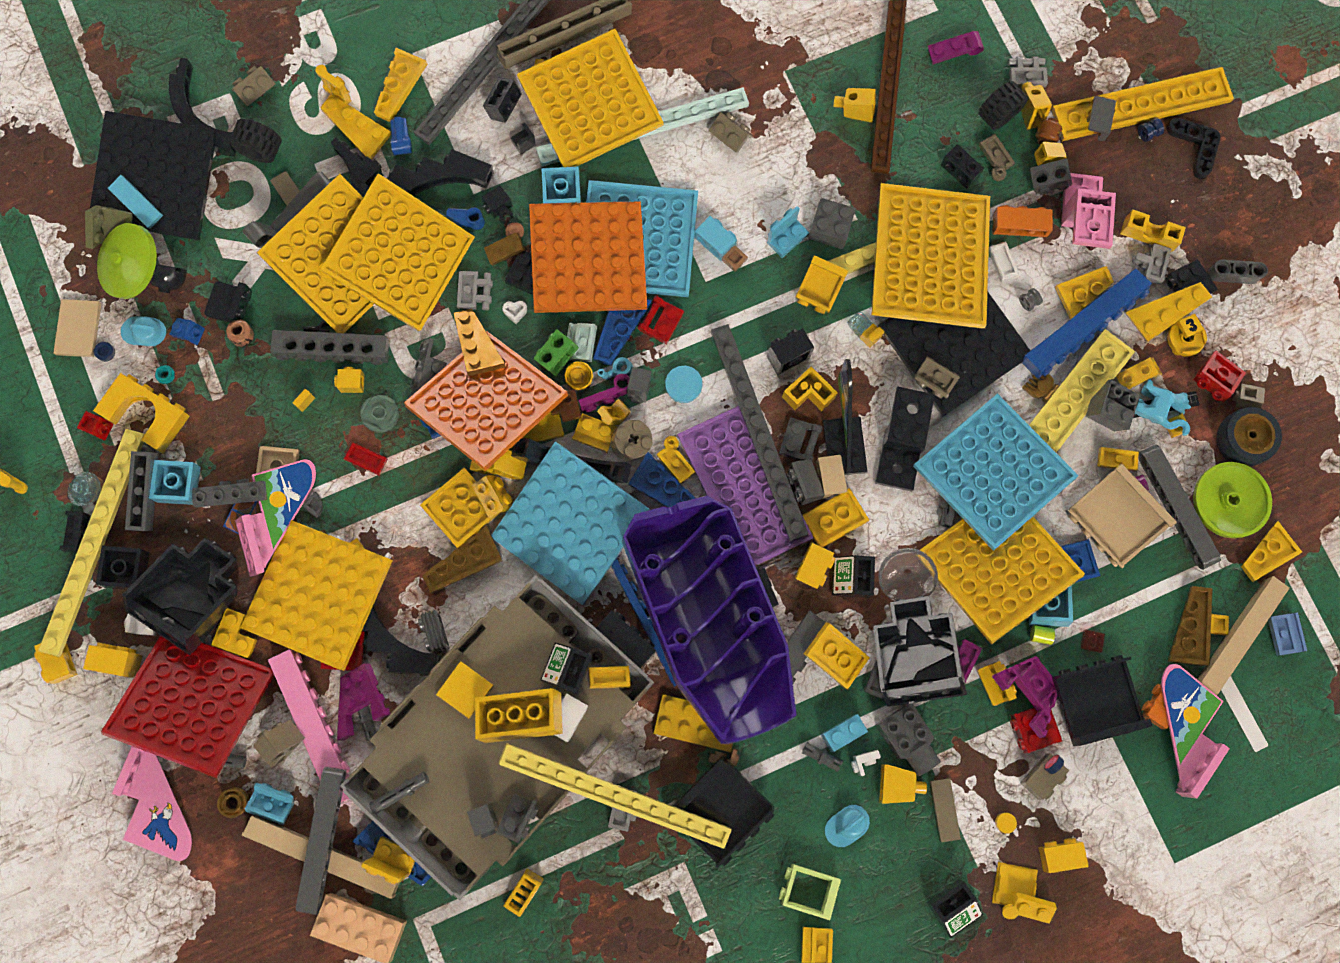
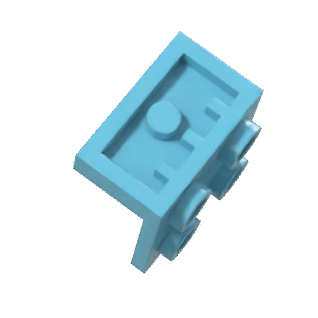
M798 206L793 210L791 208L787 210L783 215L784 218L780 221L776 220L770 226L767 244L781 258L809 235V232L797 220L800 210Z

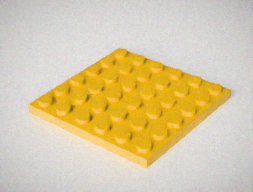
M616 29L517 74V78L562 167H577L664 126V122Z
M378 173L320 268V271L415 330L421 331L475 236Z
M341 174L336 176L256 252L336 333H345L374 305L320 271V268L363 199Z
M1034 517L1029 519L994 551L962 519L916 552L918 559L991 644L1081 579L1085 574Z
M291 520L290 526L287 528L286 533L274 552L240 628L345 671L393 560Z

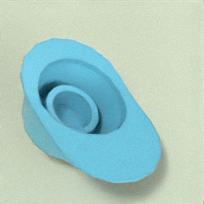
M134 316L123 323L121 336L128 344L156 346L164 340L166 328L159 319L147 316Z
M849 805L843 808L827 822L825 826L827 840L834 846L846 847L859 839L869 828L870 821L867 811L858 805Z

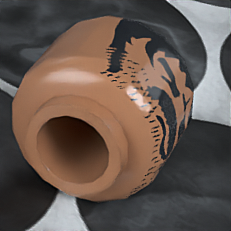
M234 320L226 328L227 338L238 347L248 346L254 339L253 329L243 320Z

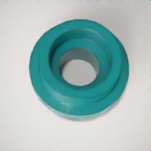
M168 365L160 366L156 369L155 378L161 384H169L175 378V371ZM168 372V376L163 378L164 373Z

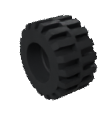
M1014 81L1007 82L986 99L980 107L978 114L992 130L999 129L1023 109L1027 103L1028 96Z
M238 119L229 139V144L237 152L249 159L262 163H272L282 142L281 137L274 130L262 123L249 119Z

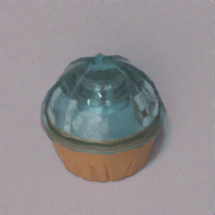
M82 472L76 475L68 486L67 493L70 502L76 506H86L94 503L99 498L104 481L91 472Z

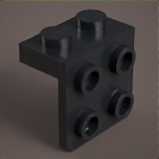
M217 281L213 286L204 314L209 318L228 323L234 320H242L245 316L248 302L251 299L252 290L245 283L239 282L238 286Z

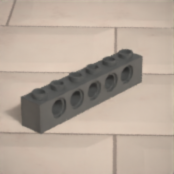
M272 330L270 352L278 360L295 358L297 361L314 359L316 362L333 360L336 363L352 361L355 364L371 362L374 365H382V363H388L390 340L386 335ZM296 343V347L289 350V346ZM315 344V348L308 351V347ZM330 345H334L332 351H326ZM353 346L351 352H345L347 347ZM367 347H372L370 353H364Z

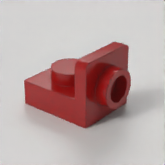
M85 411L77 428L102 440H106L114 424L100 416Z

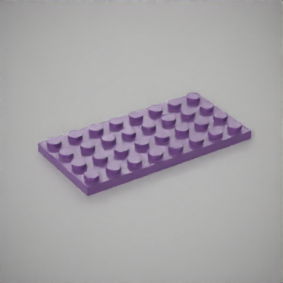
M739 406L677 434L693 469L696 471L695 473L706 496L732 508L755 566L814 538L803 518L808 535L789 541Z

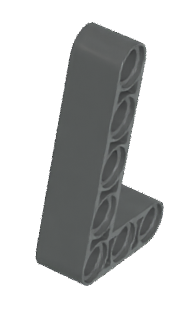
M323 172L316 173L270 226L253 221L245 226L243 234L256 247L262 248L331 181Z

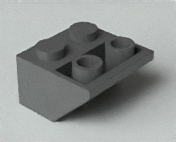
M1110 379L1090 400L1086 417L1114 432L1129 430L1140 395Z
M803 460L791 463L786 476L789 484H793L795 489L793 494L796 502H800V505L803 506L822 499L825 494L812 461Z

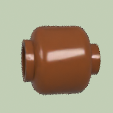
M1054 118L1041 121L1035 135L1040 145L1042 142L1057 143L1062 132V126Z

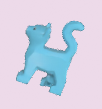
M1148 380L1143 386L1141 394L1152 399L1150 405L1144 403V400L1139 398L1135 414L1149 419L1152 423L1160 424L1167 429L1172 430L1181 426L1183 428L1182 435L1187 436L1190 432L1188 422L1182 419L1169 422L1167 417L1170 406L1180 414L1183 413V415L1185 409L1191 408L1188 405V394L1185 392L1174 394L1168 389L1153 386V381Z

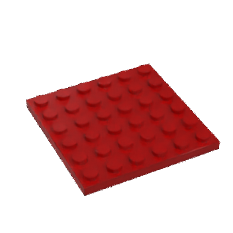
M160 636L104 725L101 733L104 736L217 778L271 682L274 673L271 668L201 643L191 655H188Z

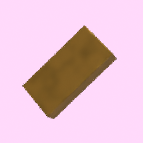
M517 232L484 248L492 266L525 250Z

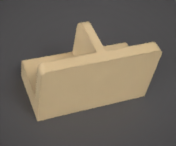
M841 455L818 458L816 461L818 478L825 494L822 499L830 498L834 494L846 493L847 486Z

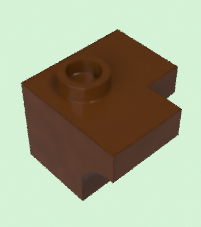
M575 389L567 391L568 396L551 411V415H561L563 422L581 418Z

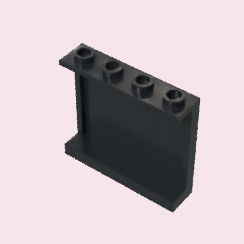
M1123 655L1111 657V662L1106 663L1105 659L1095 661L1092 667L1084 664L1076 666V671L1071 672L1070 668L1058 671L1059 675L1052 677L1073 747L1153 726L1151 719H1144L1126 663V661L1132 660L1131 657L1123 658Z
M723 755L673 805L732 829L724 849L689 836L716 862L715 867L717 869L721 865L725 866L732 859L730 855L735 850L739 852L746 845L745 840L749 836L753 838L760 831L759 826L763 822L768 823L774 817L773 812L775 806Z

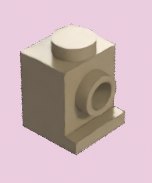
M1241 384L1240 388L1235 390L1232 401L1236 402V407L1238 408L1256 407L1261 409L1264 403L1265 388Z

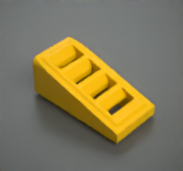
M527 868L503 907L521 917L544 879ZM523 885V886H525L526 888L530 889V890H531V893H529L528 891H526L525 889H523V888L520 887V886ZM516 892L520 893L521 895H523V896L526 897L527 899L524 900L523 898H521L520 896H518V895L516 894ZM514 899L515 901L520 903L522 907L520 908L519 906L511 902V900Z

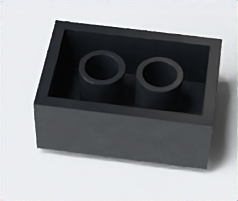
M611 611L596 629L642 670L655 655V645L647 638L644 640L639 635L640 631L635 626L627 625L624 622L626 619L619 612L614 613Z

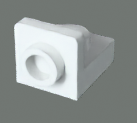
M127 614L124 621L126 633L156 636V632Z
M879 750L852 756L854 760L851 761L852 769L858 776H864L862 763L865 766L875 764L876 759L881 758Z

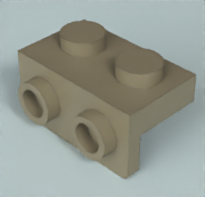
M253 66L246 72L248 76L245 79L240 77L232 83L234 87L231 90L237 94L246 106H249L275 85V82L261 66L259 68Z
M720 113L708 131L735 153H738L746 140L751 138L753 134L749 132L750 128L743 123L741 125L735 121L736 117L731 113Z
M926 357L915 374L916 383L923 388H931L933 390L932 393L939 398L943 396L948 398L950 391L960 378L959 375L929 357Z

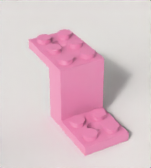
M1071 173L1073 185L1064 189L1061 226L1073 228L1072 244L1110 249L1113 244L1116 193L1102 191L1103 177Z

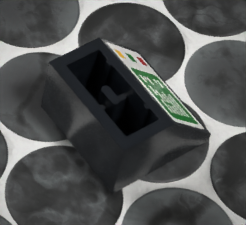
M851 555L835 557L832 568L831 596L871 598L874 596L875 556Z
M555 642L540 681L578 695L593 656L573 647Z
M957 880L926 902L949 938H952L983 916L975 896L962 880Z

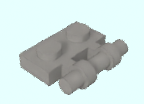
M1022 56L1009 58L1008 66L1016 67L1009 70L1010 81H1014L1018 87L1027 82H1031L1033 86L1042 85L1046 87L1048 84L1047 67H1039L1045 65V58H1039L1038 56H1032L1031 58H1022Z
M459 271L458 309L476 310L477 303H482V310H489L492 303L490 290L493 287L491 273H484V279H478V272ZM478 287H483V295H477Z

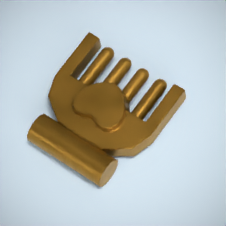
M1050 374L1042 375L1040 377L1042 380L1032 375V378L1037 382L1029 379V382L1035 387L1026 382L1022 389L1034 398H1043L1042 401L1046 403L1058 389L1059 385H1054V379Z

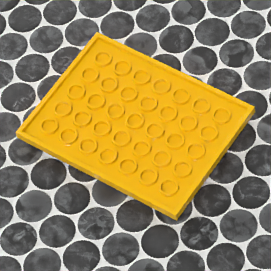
M881 183L871 315L985 328L987 320L990 196Z

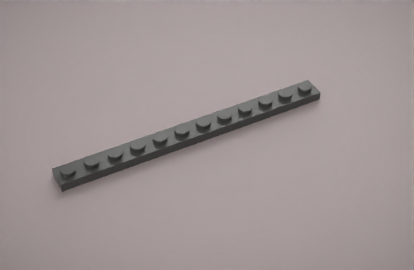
M524 0L414 131L416 137L428 145L433 142L500 61L497 57V45L521 35L550 0Z
M729 324L711 329L712 338L788 539L793 541L808 535L807 528Z

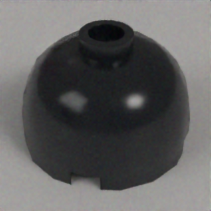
M156 264L150 283L157 287L159 292L170 293V290H177L185 283L187 270Z

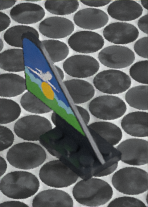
M845 359L838 376L842 416L839 419L822 421L826 457L841 455L844 475L865 474L868 470L861 417H852V367L850 359Z

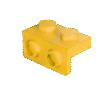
M498 475L485 476L472 485L489 518H493L499 513L507 512L513 504L512 497L506 492L504 483Z
M1000 661L977 670L993 706L1017 698L1014 684L1002 691L992 678L994 674L1007 669Z

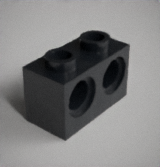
M499 77L483 107L491 120L506 123L522 93L514 80Z
M958 144L945 155L941 166L966 189L980 177L984 170V167Z

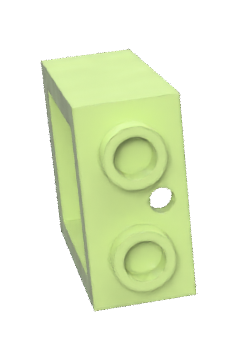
M791 864V868L787 867L784 877L787 880L786 886L781 888L779 899L782 900L781 904L830 920L841 879L795 864ZM796 871L829 881L821 911L789 901Z

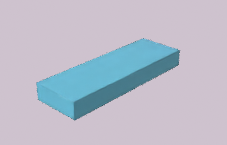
M120 175L108 187L148 228L151 229L163 216L124 176Z

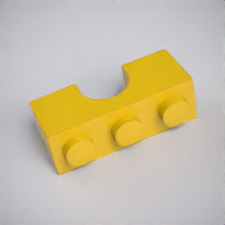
M1132 210L1125 217L1120 232L1121 235L1150 245L1155 243L1172 249L1171 252L1182 242L1186 227L1167 222L1164 225L1152 224L1149 222L1150 215L1136 210Z

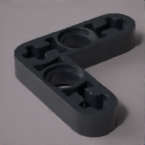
M1181 118L1172 119L1167 125L1168 134L1199 144L1193 166V175L1198 179L1206 178L1211 173L1221 137L1220 133L1216 129ZM1189 129L1196 130L1198 136H1192L1189 133ZM1209 135H1211V136H1212L1211 138L1213 139V141L1210 143V145H1208V143H1209V141H1210ZM1203 150L1209 151L1210 154H1211V157H1209V158L1205 157V156L1203 155L1202 151H1203ZM1203 163H1206L1203 167V171H1205L1203 173L1201 172L1202 170L1200 169V167L1203 165Z

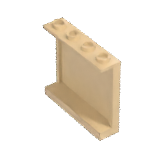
M1123 464L1115 468L1067 510L1070 513L1068 517L1074 524L1080 523L1083 527L1081 531L1089 539L1091 536L1096 541L1094 545L1100 552H1107L1110 556L1108 560L1115 568L1118 565L1124 568L1128 561L1167 528L1177 523Z

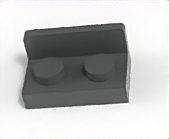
M514 794L496 833L517 843L520 842L521 837L525 839L530 829L527 824L530 818L534 820L539 809L536 807L537 800L533 799V801Z

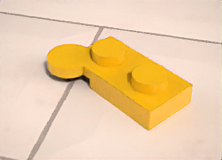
M668 436L664 440L665 449H662L656 456L679 483L682 484L695 474L696 471L681 453L676 450L679 446L678 439L674 436Z
M1017 892L1014 897V903L1006 904L1002 908V914L1007 919H1014L1020 915L1050 923L1057 907L1054 902Z

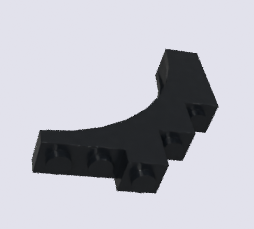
M335 138L331 141V144L348 168L351 185L364 197L376 175L379 173L384 176L381 171L382 166L375 159L372 161L368 156L363 159L357 152L354 154L350 151L351 148L345 141L340 142Z
M451 149L450 153L445 156L443 164L423 157L422 161L416 166V172L395 165L394 169L390 170L388 174V180L412 196H416L429 188L443 184L464 183L487 188L494 170L491 164Z
M373 605L362 632H368V636H365L364 647H367L366 651L390 653V657L386 659V668L389 669L390 673L428 675L441 660V656L418 651L397 640L379 619Z

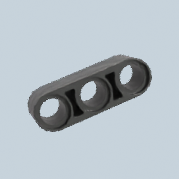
M1219 260L1208 269L1207 273L1212 281L1255 284L1267 275L1268 268L1261 262Z

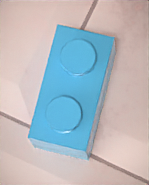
M711 216L695 230L694 238L720 261L737 244L735 234L727 231L718 219H713Z
M856 714L822 733L821 736L830 752H835L868 731L859 715Z

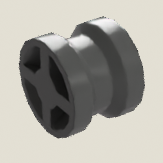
M1031 288L1027 294L1019 296V301L1026 311H1031L1034 309V306H1039L1043 303L1041 294L1035 288Z

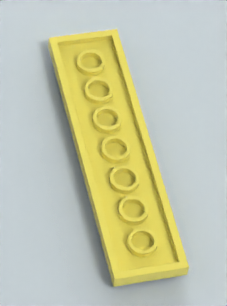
M1104 329L1030 422L1029 426L1057 452L1085 417L1092 397L1108 380H1113L1135 351Z

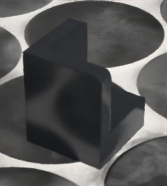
M525 122L521 124L522 131L510 138L521 155L536 146L535 136Z

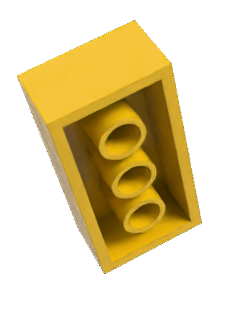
M553 688L475 698L476 740L489 743L563 734L561 692Z

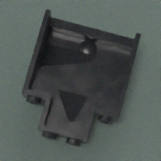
M206 538L190 553L183 547H177L172 544L122 594L125 612L188 655H191L222 619V613L237 596L236 584L231 579H227L236 570L237 559L234 554L229 551L225 552L216 542H210Z
M918 596L913 599H899L895 602H890L893 623H880L873 626L880 689L887 707L967 695L952 613H940L933 616L929 596Z

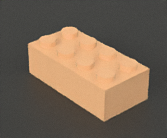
M329 893L324 898L310 936L376 961L390 963L393 960L407 921L337 894Z

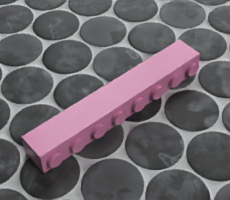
M289 649L268 659L298 730L305 737L303 742L319 779L321 780L324 767L345 769L347 779L349 777L348 772H350L349 765L341 758L342 749L338 742H334L332 737L334 731L331 725H327L324 719L326 717L325 710L322 706L319 707L317 703L318 694L314 688L311 689L308 682L311 679L308 672L303 670L301 666L303 660L299 652ZM344 793L342 794L341 804L350 800Z

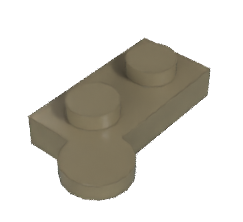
M996 134L980 142L978 146L994 168L991 172L992 178L995 181H1002L1006 177V170L1013 167L1015 162Z

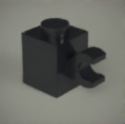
M500 185L482 197L484 203L482 207L487 214L491 213L494 218L499 216L502 224L506 223L503 218L504 215H509L511 219L514 218L512 211L509 210L512 207L511 199Z

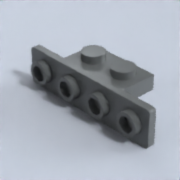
M429 338L420 344V357L415 364L416 374L411 381L410 388L412 390L407 399L447 365L444 361L430 357L434 339Z
M249 479L237 480V484H231V481H221L219 486L193 488V507L267 500L265 481L249 482Z

